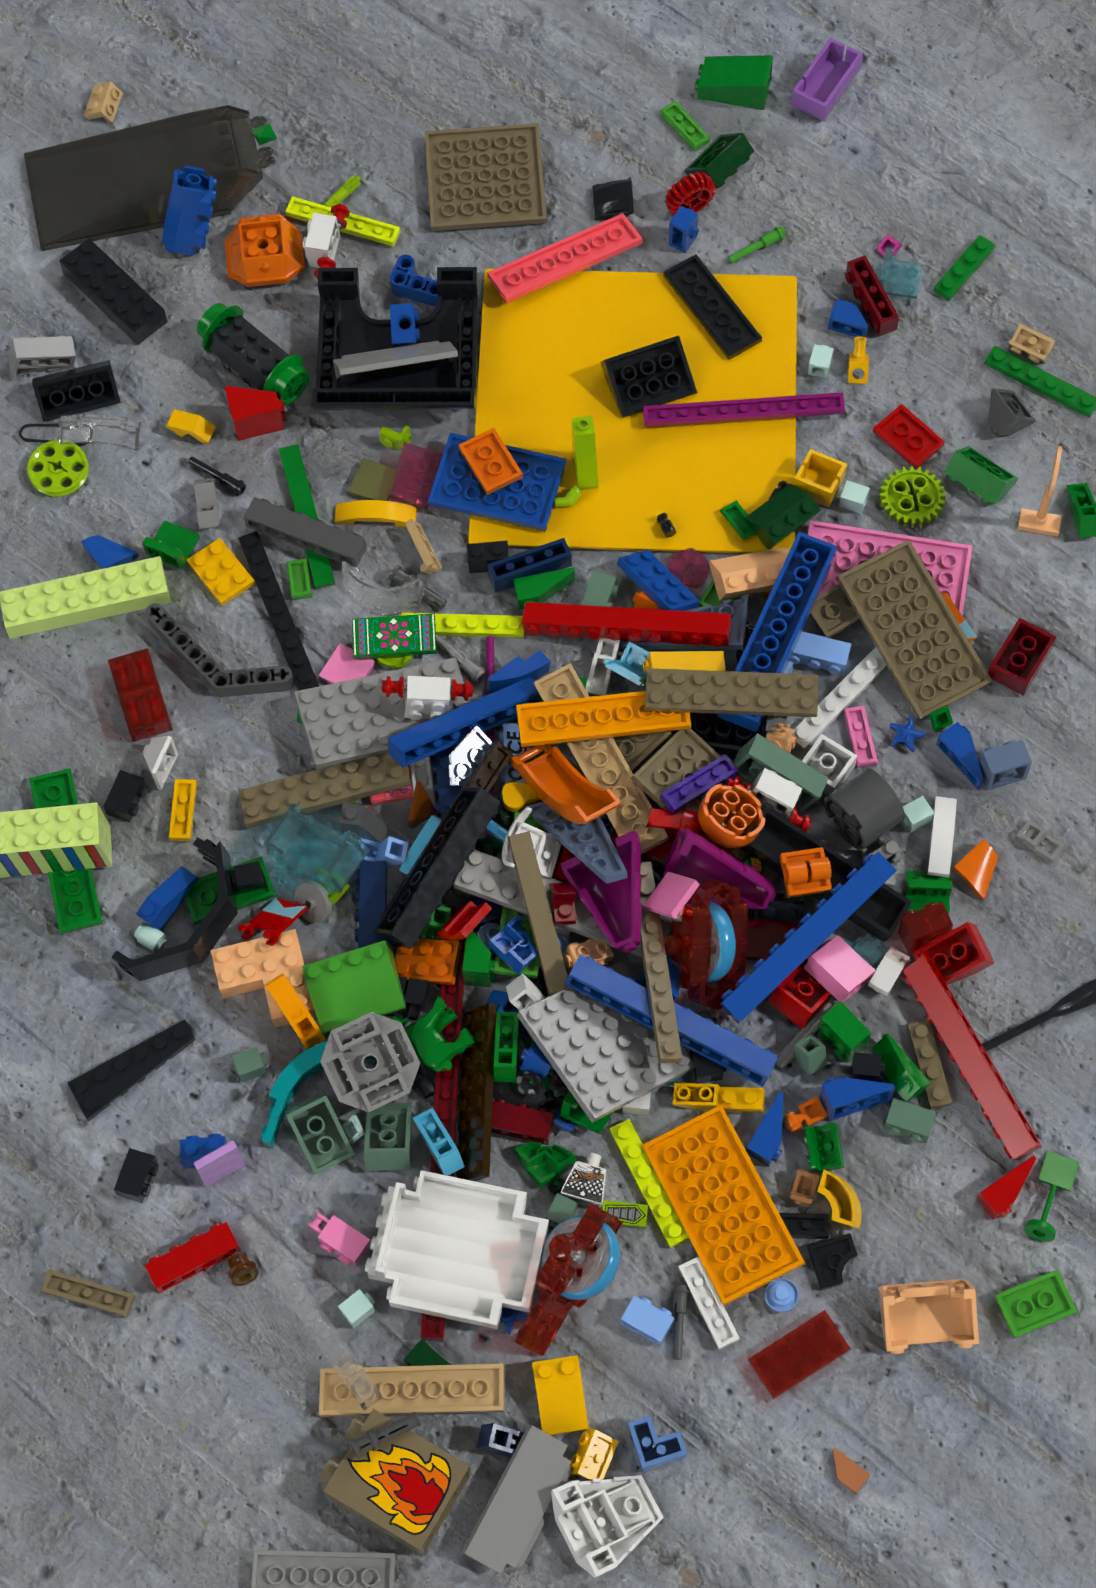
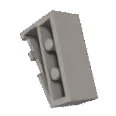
M72 336L13 338L8 359L12 381L18 380L17 376L30 374V377L36 376L38 371L48 370V372L72 368L76 358Z

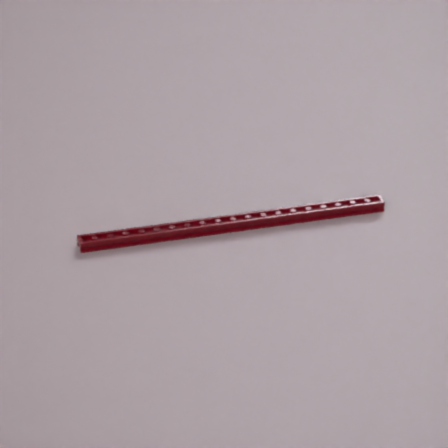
M448 907L451 908L450 917L457 911L459 907ZM466 938L454 940L462 943L455 985L441 984V998L447 1005L444 1011L451 1008L458 1016L440 1033L446 1042L456 1041L462 1031L464 998L462 969ZM460 1054L452 1058V1069L450 1071L446 1069L436 1072L434 1111L454 1144L456 1141ZM431 1154L430 1172L443 1175ZM422 1313L420 1338L424 1341L439 1340L444 1342L446 1318Z

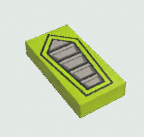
M603 1200L601 1220L608 1225L646 1229L648 1205Z

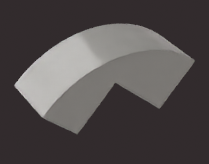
M215 479L195 480L194 491L199 528L219 526Z

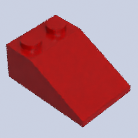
M970 922L962 924L912 952L915 960L922 956L931 957L947 985L974 975L995 963L977 925Z
M807 959L776 987L768 1000L769 1004L801 1029L805 1027L832 995L804 969L808 962Z

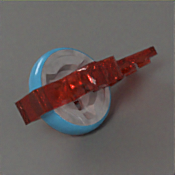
M590 1203L584 1215L570 1217L562 1221L551 1231L543 1246L541 1254L542 1269L536 1279L537 1285L541 1287L539 1291L541 1297L531 1309L527 1321L518 1331V1336L514 1342L544 1356L573 1305L577 1308L582 1307L589 1298L600 1294L609 1286L620 1264L621 1251L616 1234L623 1223L621 1220Z

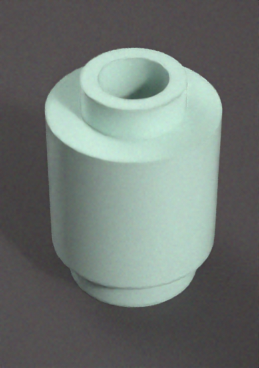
M142 923L134 934L137 942L154 953L162 951L168 942L165 933L146 923Z

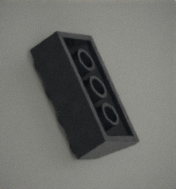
M110 360L32 379L43 422L121 403Z

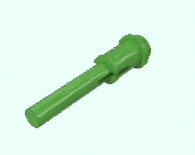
M781 226L774 227L773 231L761 236L757 242L729 256V262L732 264L763 246L767 248L779 240L783 241L784 237H786L784 229Z

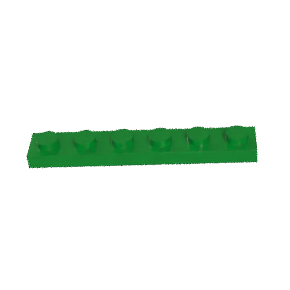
M995 345L985 359L984 364L1088 418L1091 417L1096 409L1095 396Z

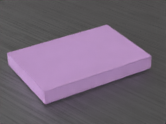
M234 1140L193 1163L206 1188L245 1166Z

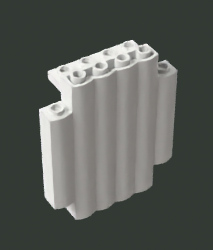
M422 1170L419 1177L416 1176L414 1179L413 1190H416V1192L407 1190L406 1185L396 1182L395 1187L389 1186L388 1192H384L382 1196L381 1206H384L382 1215L378 1214L376 1228L379 1229L377 1237H372L370 1249L373 1250L371 1258H367L365 1272H368L369 1279L393 1284V1286L388 1287L386 1295L390 1307L498 1329L503 1307L530 1313L541 1264V1254L549 1228V1220L524 1215L527 1192Z

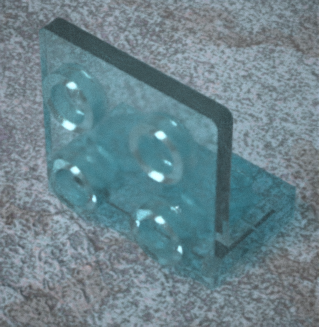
M886 247L880 283L886 294L916 299L923 265L896 260V256H893L894 248Z

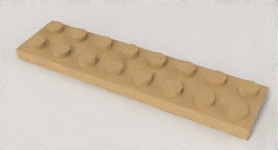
M502 1363L320 1369L319 1416H357L358 1414L369 1416L373 1408L384 1415H410L413 1412L416 1414L505 1412V1365Z

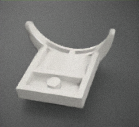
M527 807L516 817L507 833L502 850V861L510 868L515 867L507 837L530 831L541 876L551 879L561 843L551 834L524 823L532 811L531 808Z

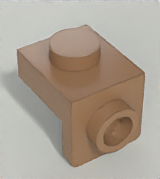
M798 1168L790 1198L794 1199V1203L806 1206L807 1203L812 1204L820 1177L819 1174Z

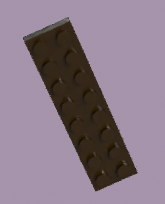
M487 1003L466 1012L463 1019L464 1028L468 1029L475 1042L464 1050L461 1061L462 1080L460 1082L461 1101L459 1103L460 1123L458 1125L459 1144L457 1149L465 1167L456 1171L457 1178L475 1182L489 1177L497 1006V1004Z

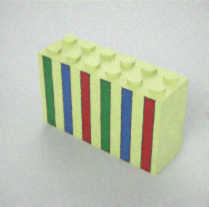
M97 802L0 812V878L74 871L75 869L85 870L87 868L113 867L111 828Z

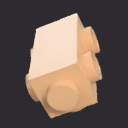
M783 723L775 724L766 736L767 740L788 753L791 752V749H794L797 737H794L795 730Z
M593 939L580 944L578 942L571 943L562 954L565 968L569 974L580 954L593 958L597 963L605 967L609 965L608 963L614 957L609 945Z

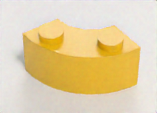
M823 1170L817 1192L823 1194L830 1202L832 1208L831 1220L860 1229L862 1213L856 1192L845 1179L837 1174Z

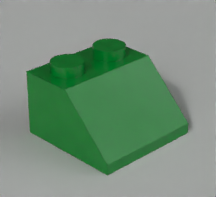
M471 931L466 937L462 969L464 985L490 987L491 980L495 981L496 974H494L495 960H492L490 950Z

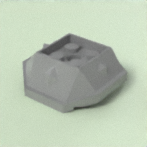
M374 1012L365 1014L332 1030L320 1061L339 1102L366 1112L376 1110L409 1094L420 1066V1061L402 1023ZM369 1056L376 1058V1067L373 1069L366 1068L364 1066L365 1058Z

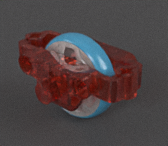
M707 879L703 885H699L692 895V904L684 906L682 920L679 923L673 924V935L666 937L664 945L666 952L672 955V960L680 964V983L684 989H688L689 1000L711 1009L719 1010L722 1008L719 1005L723 1001L721 996L729 989L734 991L736 984H738L737 981L745 974L746 945L748 941V906L744 900H740V890L737 887L716 879ZM709 898L722 902L721 906L714 902H710ZM719 980L718 990L706 986L707 982Z

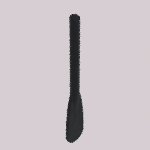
M1096 979L1072 991L1044 1013L983 1043L982 1045L986 1052L1053 1017L1067 1015L1095 1004Z

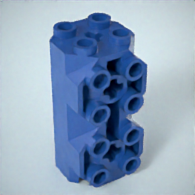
M184 166L179 172L178 169L174 170L162 231V244L165 245V250L168 252L193 256L196 254V251L206 247L205 237L209 232V218L212 217V203L215 202L216 198L215 188L217 179H213L210 174L207 177L205 175L206 171L202 168Z

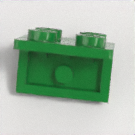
M907 871L906 898L912 901L906 912L949 914L950 894L952 891L950 875L948 878L927 875L928 872Z

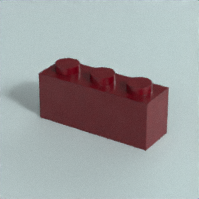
M494 1099L492 1102L491 1133L549 1145L554 1113L545 1108L535 1110L530 1109L525 1104L517 1103L516 1105L507 1104L505 1100Z

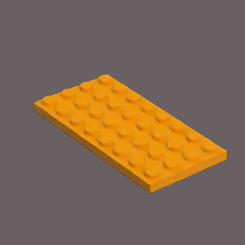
M722 1104L642 1145L724 1306L805 1265V1261Z

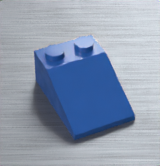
M833 1077L824 1081L825 1084H822L819 1098L828 1114L827 1119L829 1122L890 1102L895 1086L889 1083L844 1077L837 1079V1077Z

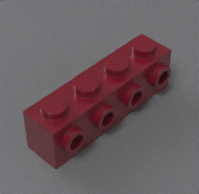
M866 255L848 261L845 273L846 282L851 284L855 298L860 300L863 313L867 314L870 319L871 328L876 330L878 336L897 330L899 316Z

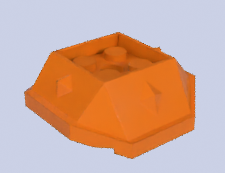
M281 214L241 218L225 239L228 278L236 280L246 287L288 283L298 273L306 269L302 232Z

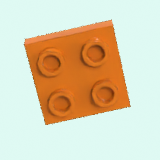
M823 847L781 853L779 855L788 898L832 890L830 882L831 865L828 857H825Z

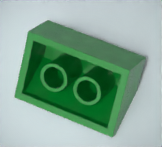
M970 446L955 451L944 470L948 474L949 479L962 483L967 491L982 496L981 499L988 504L1000 502L1019 479Z

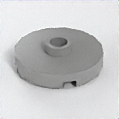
M316 881L305 882L299 885L295 891V903L307 906L308 909L302 914V917L311 923H320L326 920L332 910L331 900H328L327 896L329 894L327 890Z

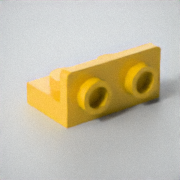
M586 1429L579 1438V1447L576 1454L570 1460L572 1467L570 1474L578 1475L588 1481L599 1478L603 1480L619 1441L596 1429Z

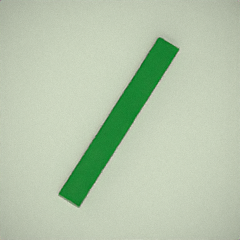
M298 444L279 448L295 513L301 512L311 519H318ZM305 549L315 589L335 585L329 558Z

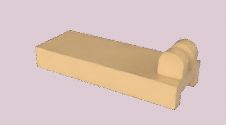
M410 519L405 525L424 562L420 566V570L428 575L438 572L442 567L421 524Z

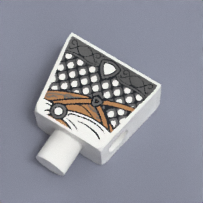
M589 1153L586 1163L576 1161L561 1190V1195L578 1204L602 1210L606 1169L599 1167L601 1156Z

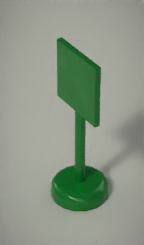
M1047 1150L1038 1180L1050 1184L1051 1188L1041 1220H1029L1024 1226V1232L1029 1237L1042 1242H1051L1055 1239V1228L1046 1222L1057 1187L1071 1192L1080 1162Z

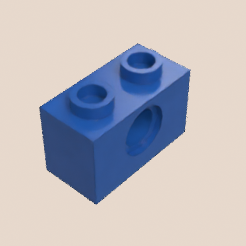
M413 303L390 304L393 348L416 344V341L420 340L419 328L415 329V321H419L418 309H414ZM407 321L411 324L410 327L405 330L401 329L400 324Z

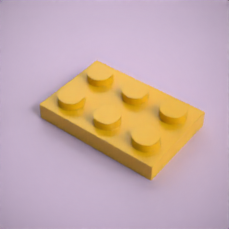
M221 538L187 559L188 565L221 606H224L255 585V580Z

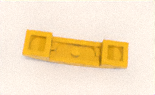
M382 500L350 501L336 505L334 523L335 525H355V521L395 523L396 527H406L405 523L410 519L416 521L417 508L403 503Z

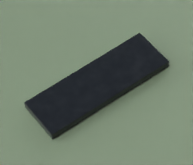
M697 254L664 271L663 276L729 360L762 342L761 335Z

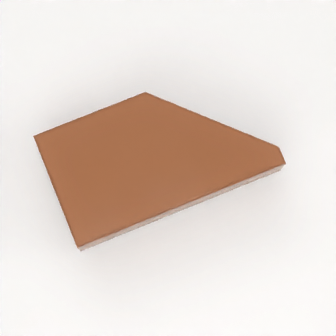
M834 1448L832 1452L836 1478L850 1491L857 1494L870 1474L837 1448Z

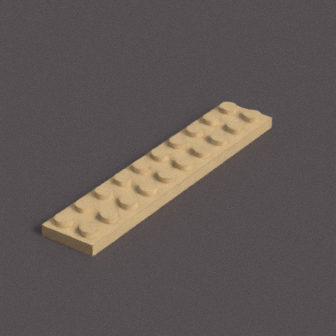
M571 663L533 682L543 702L590 697ZM613 737L566 742L586 779L601 788H610L621 801V805L606 813L618 837L633 830L636 831L640 838L641 854L669 840V836L664 828H646L649 810L652 806L643 790L631 780L634 774Z

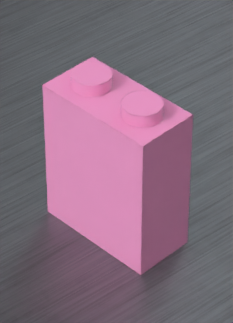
M839 935L832 940L827 939L818 951L815 949L806 958L808 962L804 967L812 977L842 1003L868 984L876 971Z

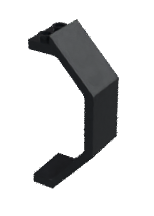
M197 837L193 843L198 848L197 851L203 855L202 858L217 868L219 897L190 939L183 944L138 959H130L116 950L111 958L124 972L139 981H143L204 962L238 914L235 887L233 886L231 876L233 874L231 858L221 841L215 845L208 839L203 841Z

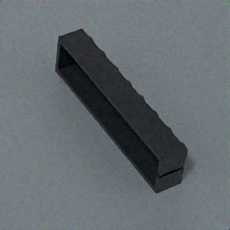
M765 807L762 811L765 824L760 833L751 843L740 847V849L752 857L759 858L763 864L783 876L779 857L781 853L823 847L825 857H828L831 865L830 882L832 889L839 883L844 885L849 880L846 876L854 868L860 869V867L768 807ZM753 826L749 833L754 831L756 826ZM883 884L848 919L882 942H885L895 931L912 901L886 884ZM828 891L811 895L821 901L823 898L828 900L833 894Z

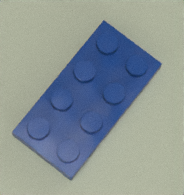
M648 549L618 559L617 565L662 610L687 611L698 607L700 600Z

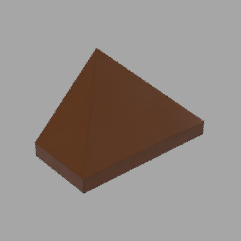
M416 781L408 816V827L412 829L436 814L432 801L419 781Z

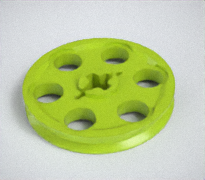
M53 440L42 444L32 453L28 461L27 471L32 485L39 492L48 496L61 497L75 492L84 484L89 473V464L84 451L78 445L66 440ZM69 449L75 451L70 457L64 455L65 451ZM47 450L55 451L54 455L50 457L44 455ZM80 464L84 466L79 472L73 471L75 465ZM36 465L44 466L40 472L33 471V468ZM60 466L62 467V469H57V470L55 471V468H54V467H57V468H59ZM43 481H52V484L49 487L42 486ZM63 481H72V484L69 487L62 486Z

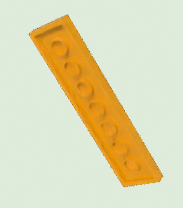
M646 691L516 705L521 747L691 729L690 713L645 711Z

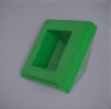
M947 705L929 714L935 733L953 724Z

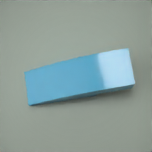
M433 815L430 817L405 857V862L401 865L399 871L405 874L409 873L441 823V819Z

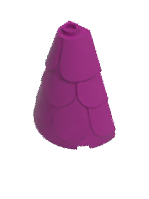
M686 828L684 830L681 829L676 836L664 865L663 878L667 872L695 879L700 884L685 905H692L699 901H710L727 908L766 909L769 902H773L777 890L774 889L772 882L745 862H739L726 851L721 850L707 839Z
M634 830L615 838L617 844L615 848L627 871L626 879L606 884L577 857L560 863L564 875L577 891L582 902L595 917L594 921L614 948L624 950V952L636 950L641 940V844L639 834Z

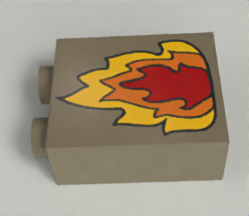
M373 1408L368 1418L360 1414L354 1418L347 1429L344 1439L347 1441L350 1439L355 1440L366 1435L369 1430H374L375 1432L395 1421ZM407 1431L380 1444L381 1447L378 1450L373 1449L364 1453L360 1459L356 1458L351 1446L343 1459L333 1455L326 1463L319 1478L320 1481L327 1484L323 1490L326 1497L422 1557L472 1475L469 1465L412 1431Z

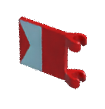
M275 898L249 923L239 925L238 930L244 932L241 938L250 939L255 928L265 930L263 937L269 938L266 945L274 946L280 934L308 908L306 905Z

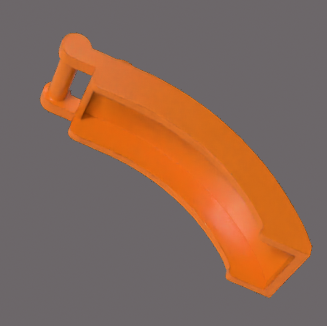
M550 744L537 745L518 756H512L509 760L511 767L518 771L537 796L552 810L569 821L587 824L621 805V801L610 788H601L587 780L569 763L556 746L552 747ZM540 753H545V754L541 755L540 757H538V758H536V759H534V760H532V761H530V762H528V763H526V764L523 763V762H525V761L531 759L532 757H534V756H536V755H538V754H540Z

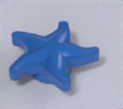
M912 717L908 718V722L904 726L895 723L890 724V728L894 729L897 734L891 743L892 747H895L896 744H902L914 752V740L926 735L925 731L919 732L914 729Z
M503 1307L499 1323H504L507 1327L506 1333L510 1335L513 1330L514 1321L520 1319L527 1321L528 1316L519 1310Z

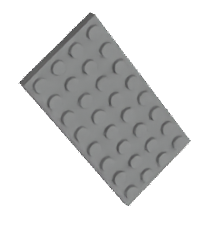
M456 658L295 691L294 697L315 767L321 768L389 752V737L431 720L404 718V690L403 698H399L398 693H391L389 697H386V693H382V680H386L387 676H390L392 681H398L400 677H404V683H407L408 676L450 678V686L452 679H455L457 684H464ZM450 692L448 712L470 703V700L464 701V698L456 696L455 700H451Z

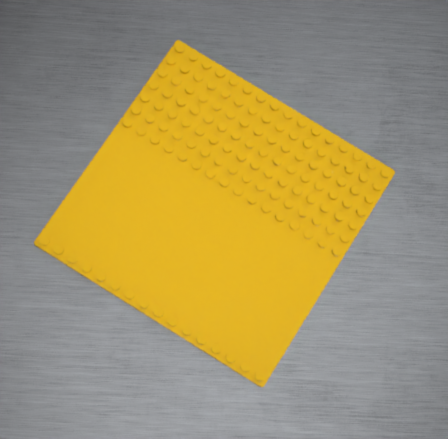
M488 268L485 270L475 436L495 428L505 445L567 459L557 497H565L570 487L577 486L572 456V418L592 416L596 441L598 488L581 490V497L574 506L555 508L554 503L546 532L470 515L469 544L507 541L508 547L536 548L565 538L569 549L634 551L648 549L649 551L742 554L767 550L756 534L743 541L720 510L737 500L749 515L769 500L774 489L778 488L780 481H786L788 484L793 485L796 474V417L645 428L643 411L622 418L607 384L600 362L679 335L697 393L662 405L796 396L797 278L795 276L712 274L762 337V342L729 360L665 279L663 273L580 271L506 304L488 279L487 272L494 269ZM667 513V520H671L677 531L672 537L667 538L664 535L661 523L657 521L659 514ZM795 532L772 549L787 547L790 551L795 540Z

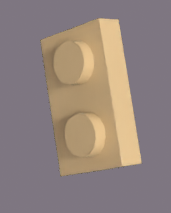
M111 81L94 85L84 116L88 120L103 117L108 123L113 122L122 91Z
M1020 323L1008 344L1011 347V351L1019 355L1023 352L1029 355L1028 359L1039 364L1040 361L1046 362L1056 340Z

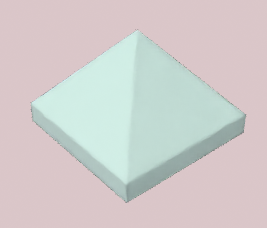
M356 1114L352 1115L342 1125L350 1145H353L365 1134L364 1126Z

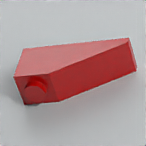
M1034 1155L979 1193L977 1199L993 1220L999 1216L1002 1219L1012 1212L1011 1208L1037 1159Z

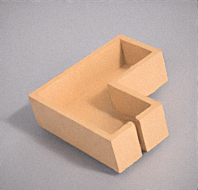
M296 929L282 932L274 946L266 945L269 938L261 937L211 950L222 998L264 988L274 1027L288 1025L289 1022L265 987V984L284 973L313 1018L317 1017L304 977L302 966L305 964Z

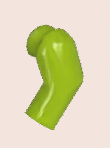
M572 486L565 497H556L555 508L574 506L581 497L580 488Z

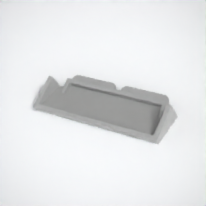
M432 341L341 356V359L333 360L336 379L340 380L344 375L448 358L449 362H452L458 357V352L450 341L442 343Z
M528 1425L462 1553L499 1574H502L506 1564L514 1568L521 1567L524 1564L544 1525V1520L542 1519L544 1513L550 1512L553 1508L551 1491L564 1485L572 1471L571 1461L563 1457L568 1445L535 1426Z

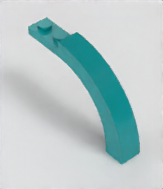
M327 1041L319 1043L301 1053L286 1066L277 1078L269 1094L271 1103L275 1105L272 1104L268 1112L269 1122L263 1126L260 1135L264 1146L274 1147L285 1116L284 1111L287 1110L295 1092L308 1078L324 1069L320 1061ZM369 1056L365 1058L364 1064L376 1066L377 1060Z

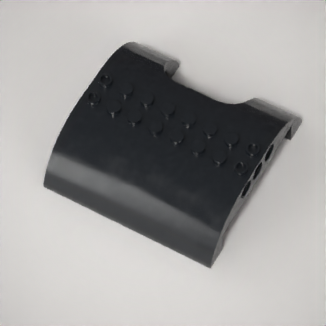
M437 267V306L429 317L415 321V329L419 328L420 340H417L416 344L439 341L440 343L450 341L458 352V357L454 361L449 362L448 358L344 375L340 380L336 379L333 360L341 359V356L393 348L391 320L372 319L363 311L360 304L358 268H318L320 308L316 388H313L312 401L314 410L476 408L478 371L477 267ZM404 321L400 324V328L408 329L411 324Z

